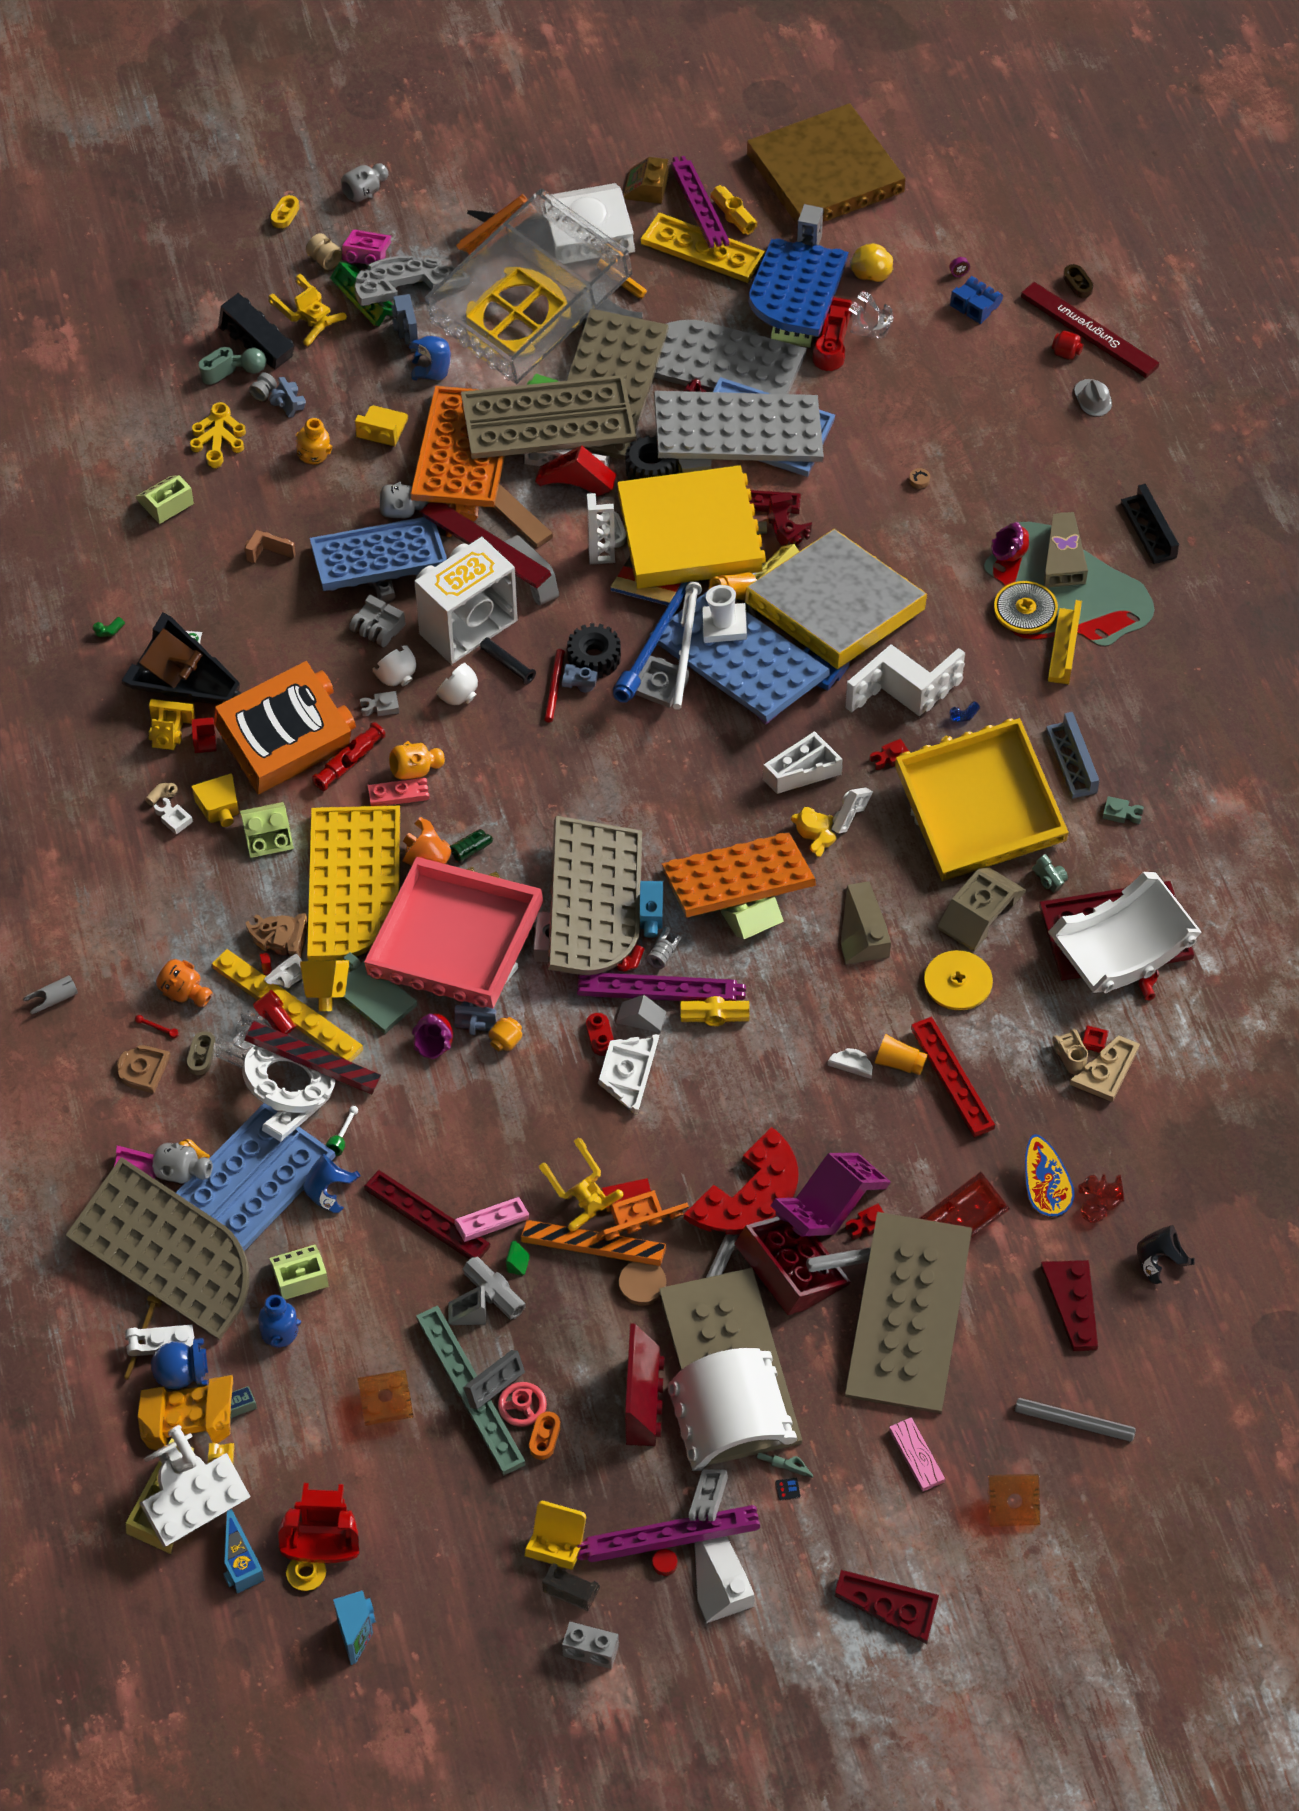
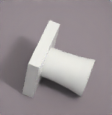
M717 585L706 593V600L709 606L703 607L704 643L747 639L745 603L735 604L736 592L730 586Z

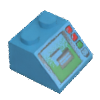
M363 1590L333 1599L338 1625L351 1665L355 1664L373 1634L372 1624L376 1623L371 1599H365Z

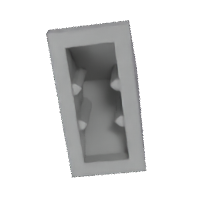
M642 995L622 1002L616 1023L661 1033L666 1011L648 997Z
M479 1286L448 1302V1324H486L485 1287Z

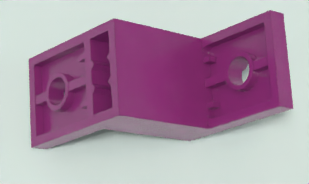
M828 1153L796 1198H775L770 1206L776 1211L775 1214L778 1218L788 1221L793 1226V1231L802 1237L835 1235L866 1190L887 1189L891 1181L859 1153Z

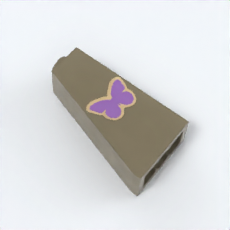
M1074 512L1053 514L1044 586L1049 588L1086 584L1088 568Z

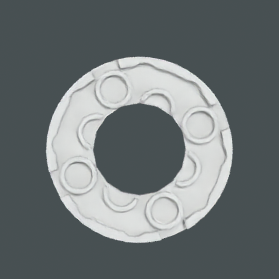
M258 1046L251 1048L247 1053L242 1069L245 1084L256 1098L274 1110L305 1113L321 1107L330 1098L335 1086V1079L296 1063L308 1073L311 1080L310 1085L306 1086L304 1090H298L297 1092H289L285 1088L281 1090L274 1081L268 1079L267 1068L277 1061H293Z

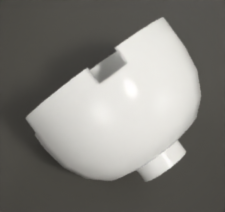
M402 646L404 650L401 652L395 649L377 663L379 665L378 669L373 668L374 674L382 683L388 686H397L399 684L405 686L412 681L413 678L411 676L416 669V660L408 646Z
M463 663L452 672L453 675L449 679H445L436 691L439 698L447 704L460 705L463 702L470 703L477 695L474 692L478 686L477 676L471 667Z

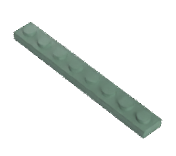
M438 1305L416 1315L417 1322L503 1476L525 1466L523 1456L491 1399L478 1409L470 1408L463 1387L476 1378L477 1374Z

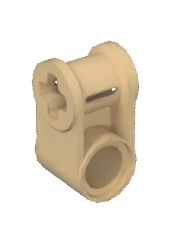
M1072 1029L1068 1034L1053 1036L1054 1049L1063 1061L1067 1071L1074 1075L1081 1073L1087 1065L1088 1051L1082 1043L1077 1030Z

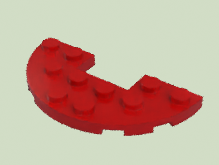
M771 1127L742 1157V1161L756 1170L757 1173L733 1197H730L713 1185L684 1213L683 1219L709 1232L716 1230L726 1232V1235L741 1234L746 1225L777 1217L776 1211L770 1205L775 1198H794L799 1176L797 1160L785 1138Z

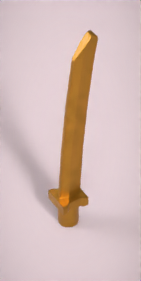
M154 1295L147 1298L150 1307L142 1329H148L155 1307H161V1300ZM138 1340V1344L142 1345L143 1340ZM132 1356L124 1379L129 1380L138 1356Z

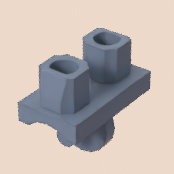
M279 377V385L271 391L272 394L269 397V401L273 406L279 405V407H283L288 417H294L296 410L304 409L306 400L303 396H297L298 386L295 382L288 383L285 377Z
M462 1002L461 1005L455 1006L454 1027L470 1029L471 1035H475L476 1030L489 1031L496 1023L497 1010H495V1006L493 1009L488 1007L477 1008L470 1002Z

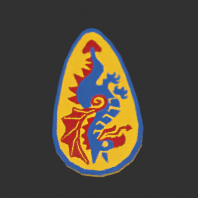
M1034 1134L1029 1138L1024 1156L1025 1184L1028 1199L1032 1207L1039 1214L1047 1217H1056L1066 1213L1072 1206L1075 1197L1074 1186L1055 1149L1043 1137Z

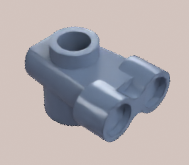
M566 664L562 687L572 688V686H577L581 692H590L596 686L598 673L591 671L587 667L577 668L576 665Z

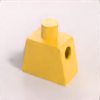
M232 773L192 786L194 800L208 822L220 821L223 827H229L234 823L233 816L238 815L239 810Z
M349 960L300 961L305 996L307 998H318V1011H332V997L345 996Z

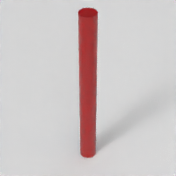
M563 649L556 650L544 718L546 722H552L565 653Z

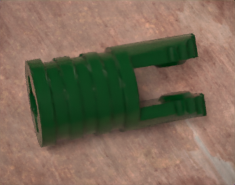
M479 829L460 841L455 842V844L450 845L451 854L457 862L461 863L490 845L493 838L482 829Z

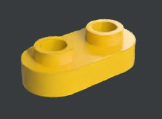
M287 195L280 199L271 213V222L274 227L286 228L290 225L299 211V200L295 196Z

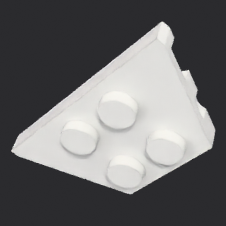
M657 1034L646 1039L633 1037L628 1040H611L598 1081L601 1087L635 1114H638L660 1036Z

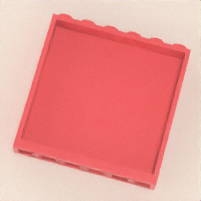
M416 857L364 961L367 975L374 979L388 980L397 985L403 984L416 990L433 992L438 996L444 995L460 1002L466 1001L474 1003L479 1007L493 1009L543 904L542 891L540 888Z

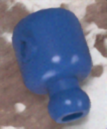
M280 1295L268 1297L264 1302V1307L259 1312L258 1323L261 1337L266 1344L277 1348L288 1346L297 1337L298 1326L301 1324V1320L297 1319L295 1308Z

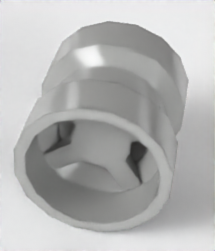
M261 373L257 378V382L252 383L249 387V392L255 399L265 401L269 396V392L277 387V382L270 374Z

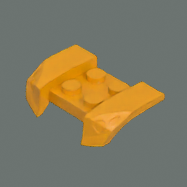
M233 1376L211 1378L207 1386L167 1392L164 1387L141 1390L138 1422L141 1439L145 1445L155 1451L168 1445L166 1438L172 1437L168 1435V1432L178 1425L181 1426V1431L184 1435L207 1431L212 1442L215 1444L230 1435Z

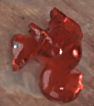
M1102 1174L1100 1181H1098L1097 1176L1089 1175L1083 1183L1078 1185L1079 1193L1094 1194V1198L1086 1200L1080 1208L1082 1217L1090 1223L1102 1221L1107 1216V1211L1115 1209L1121 1202H1124L1121 1175L1116 1176L1113 1183L1107 1182L1105 1174Z

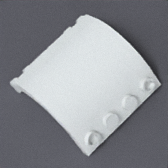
M739 1348L717 1352L689 1364L669 1382L668 1392L673 1401L675 1416L679 1422L681 1437L685 1443L687 1458L690 1461L692 1471H701L715 1456L739 1444L756 1440H779L787 1445L797 1441L796 1433L791 1428L793 1425L791 1417L787 1416L775 1378L778 1374L776 1368L772 1366L773 1358L770 1351H760L759 1348Z

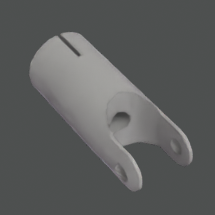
M68 975L23 998V1001H28L35 997H43L45 999L42 1005L30 1011L31 1014H35L78 994L72 978Z

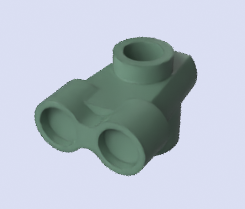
M1045 854L1036 861L1037 863L1032 867V870L1041 878L1043 887L1045 889L1050 888L1054 893L1061 889L1064 882L1068 880V875L1062 866L1054 868L1051 860Z

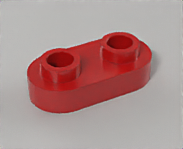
M593 1013L586 1020L590 1045L595 1054L606 1056L611 1040H614L610 1023L606 1015Z

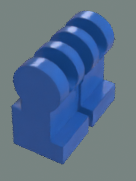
M971 276L963 286L952 290L950 306L963 314L967 312L966 316L981 324L991 315L994 309L999 307L1003 294L998 291L994 293L992 287L986 288L985 283H978V279Z

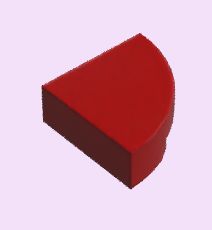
M262 953L260 954L263 975L267 976L272 972L269 954Z

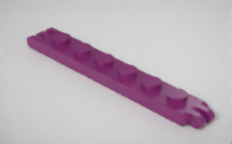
M680 156V161L678 157H673V162H671L672 171L708 247L714 248V243L716 247H721L722 243L724 246H729V239L691 160H687L685 156Z
M614 973L578 975L577 986L579 988H577V995L633 999L645 995L651 1000L705 1001L712 996L721 997L725 1001L744 1000L746 998V985L737 984V981L733 979Z
M754 1505L719 1511L715 1521H709L707 1514L705 1521H699L698 1516L695 1521H690L688 1517L590 1536L581 1545H577V1548H580L577 1558L579 1560L588 1559L589 1562H596L756 1531L760 1529L757 1508Z

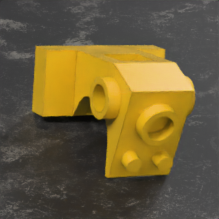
M151 699L149 709L152 727L149 731V740L152 741V747L174 750L175 746L181 743L183 723L192 724V719H195L194 706L187 703Z

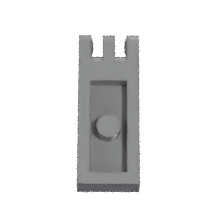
M702 1470L689 1511L690 1521H695L697 1514H699V1521H705L707 1514L709 1521H715L728 1479L727 1470Z

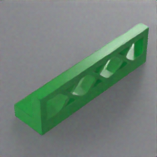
M339 262L330 279L374 326H380L386 315L392 316L391 305L393 304L390 301L361 306L355 296L356 278L361 270L356 265Z

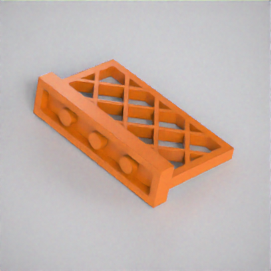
M522 194L461 239L456 246L459 250L466 251L472 258L532 214L535 209L526 196Z

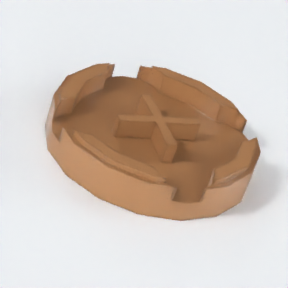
M632 1262L621 1271L619 1276V1290L621 1294H623L628 1302L638 1306L653 1304L654 1301L661 1298L659 1288L666 1287V1275L662 1268L656 1265Z

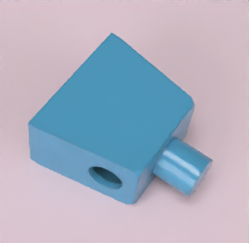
M640 881V928L644 929L645 937L655 938L658 936V929L663 927V881Z

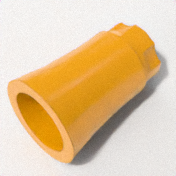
M751 572L720 575L711 578L709 589L717 585H727L735 590V599L745 601L746 587L756 581V578Z
M885 1034L875 1064L920 1075L927 1059V1054L919 1052L918 1049Z

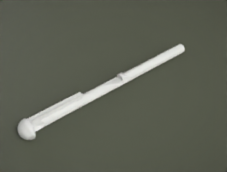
M690 582L686 586L681 625L684 627L682 649L679 651L680 658L673 700V708L676 710L681 709L696 600L697 595L702 592V587L697 582Z

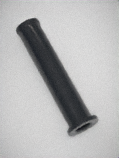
M489 637L482 640L480 649L487 652L523 679L524 684H529L536 676L534 669H529L490 640Z

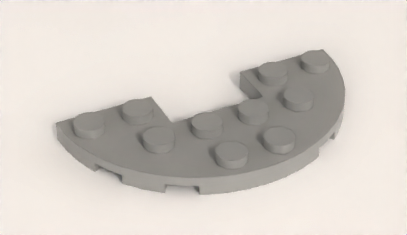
M413 256L389 257L375 261L368 265L367 270L360 271L356 278L355 296L361 306H368L373 303L394 299V296H397L398 293L395 289L397 286L424 281L432 290H441L447 287H457L461 284L468 283L469 276L453 265L449 267L442 265L441 260L425 257V260L413 259Z

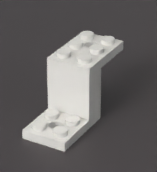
M889 645L847 681L845 708L850 712H853L858 707L861 708L869 697L876 695L882 688L920 716L925 711L931 710L936 701L940 698L943 699L951 688L958 686L962 682L965 652L958 648L929 673L893 645Z

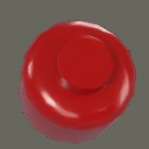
M1064 330L1060 334L1057 333L1055 335L1052 349H1054V353L1057 356L1072 360L1076 355L1080 356L1083 344L1079 335Z

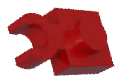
M900 738L882 746L881 752L871 753L870 761L879 760L875 764V769L881 770L887 763L891 767L895 766L896 757L910 751Z
M878 1203L859 1212L857 1215L858 1220L851 1219L845 1223L846 1230L850 1228L857 1229L852 1232L851 1238L853 1240L860 1238L864 1231L869 1236L874 1234L877 1212L884 1213Z

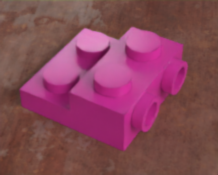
M353 229L342 245V260L352 264L363 263L368 266L375 261L385 259L386 250L391 244V236Z

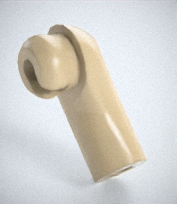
M174 783L158 784L145 800L149 805L153 806L160 798L175 796L177 786Z

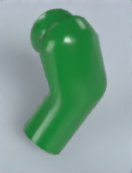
M117 617L108 626H104L102 622H97L93 625L92 629L98 637L114 636L125 625V622L122 618Z

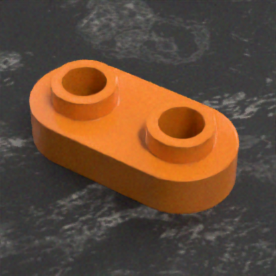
M543 1412L536 1419L529 1442V1449L531 1455L538 1460L548 1459L554 1452L560 1431V1419L555 1413ZM551 1425L552 1428L545 1429L544 1426ZM541 1446L546 1448L544 1451L538 1450Z

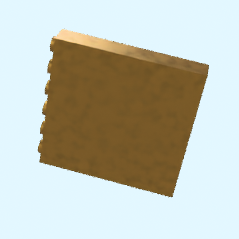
M851 103L747 140L748 157L797 226L804 204L823 208V222L905 192V176Z

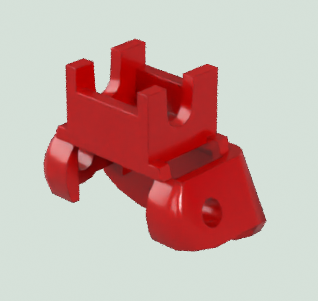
M304 1483L301 1502H296L294 1509L289 1508L280 1523L278 1537L281 1555L288 1559L311 1563H339L357 1558L360 1554L358 1531L352 1511H347L345 1499H343L344 1484L338 1485V1491L309 1490V1483ZM300 1510L302 1514V1522H299Z

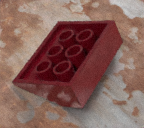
M778 1217L746 1225L734 1245L787 1315L804 1311L850 1284L851 1281L840 1267L815 1272L808 1271L806 1267L808 1258L829 1255V1252L816 1236L802 1237L793 1231V1226L788 1221H783Z
M630 1323L625 1410L626 1445L656 1446V1437H661V1422H657V1415H662V1400H658V1393H663V1378H659V1371H664V1356H660V1347L634 1323Z

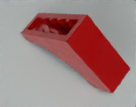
M581 445L540 466L535 482L539 486L551 483L572 484L595 493L598 497L604 493H609L613 489L616 473Z

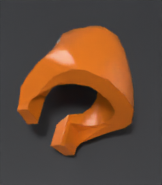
M420 817L414 823L422 830L420 836L416 838L411 833H408L403 840L407 845L403 862L412 866L416 857L446 864L452 852L450 845L438 837L430 821Z

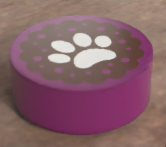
M958 257L950 263L949 269L953 276L961 277L968 273L970 264L965 257Z

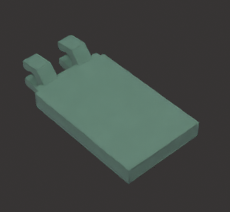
M351 952L344 957V960H349L348 970L351 972L347 976L345 996L340 998L381 1032L386 1034L417 1006V1001L398 985L388 980L374 979L367 975L364 961L361 963Z

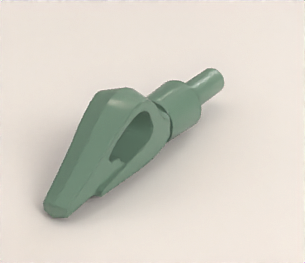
M760 1452L758 1453L757 1458L772 1463L771 1466L784 1468L788 1471L813 1478V1474L797 1456L787 1460L776 1455L772 1457ZM797 1462L801 1465V1467H798L793 1463Z

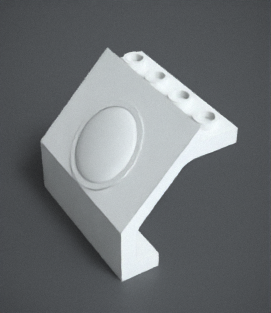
M616 183L539 197L542 217H547L558 266L635 252L633 229L621 188Z

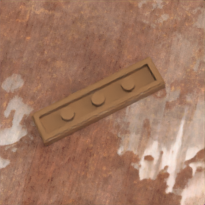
M501 485L498 486L495 506L493 508L536 548L553 538V533L506 489Z

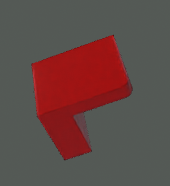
M214 718L192 719L195 753L216 751Z

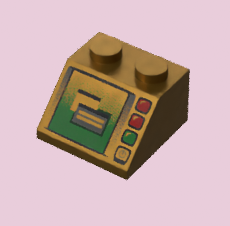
M648 157L630 168L623 198L626 200L662 204L668 180V159Z

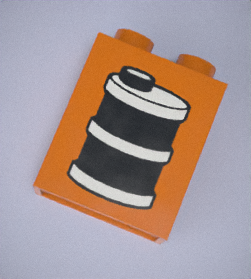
M307 661L215 707L214 725L258 795L337 755L349 745L351 730L356 728L355 720L349 709L345 705L337 708L329 695L333 694L334 690L326 673L323 670L314 673Z

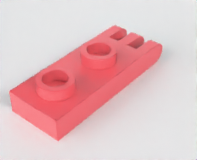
M426 778L368 785L371 806H388L426 801L430 798Z

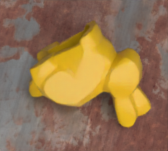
M804 807L800 813L792 815L790 820L796 824L798 833L803 838L814 840L810 850L815 853L816 857H821L824 848L831 846L836 841V834L832 832L834 818L832 815L827 816L817 813L809 807Z

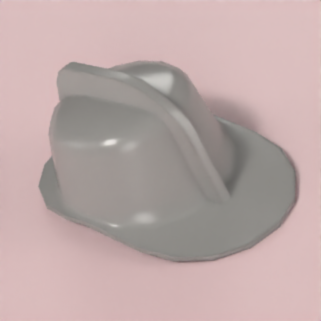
M1085 379L1076 384L1074 388L1075 395L1084 412L1092 416H1102L1110 411L1112 400L1109 389L1105 384L1093 379Z

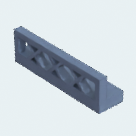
M1073 712L1064 713L1063 723L1046 726V731L1071 797L1077 798L1096 794L1098 792L1099 778ZM1064 730L1066 736L1064 739L1056 737L1053 732ZM1063 746L1072 750L1070 757L1061 753L1060 750ZM1070 763L1079 768L1076 774L1067 769ZM1077 780L1085 784L1086 788L1075 790L1074 783Z

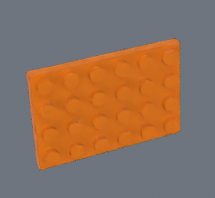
M789 832L662 863V870L686 918L816 886L815 877Z

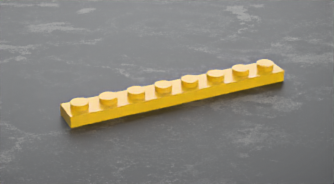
M226 949L212 963L214 970L256 1000L260 999L270 990H273L283 1002L284 1006L282 1007L297 1027L295 1028L333 1055L352 1062L363 1051L361 1043L279 985L267 984L264 980L265 975L230 950Z

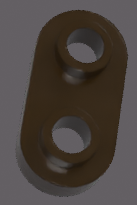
M1070 264L1065 267L1063 278L1073 293L1081 298L1089 297L1093 293L1094 284L1084 269L1076 264Z

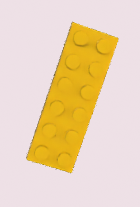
M662 213L657 214L641 237V244L746 283L749 282L765 255L763 250L728 238L729 246H724L722 243L721 247H716L714 243V248H709L699 227Z

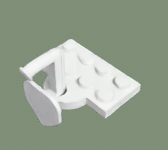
M180 1425L168 1432V1435L172 1436L174 1442L144 1458L148 1462L159 1457L162 1463L158 1472V1483L161 1491L140 1502V1505L163 1547L250 1498L228 1454H223L205 1465L194 1454L187 1441L192 1437V1434L189 1433L184 1436Z

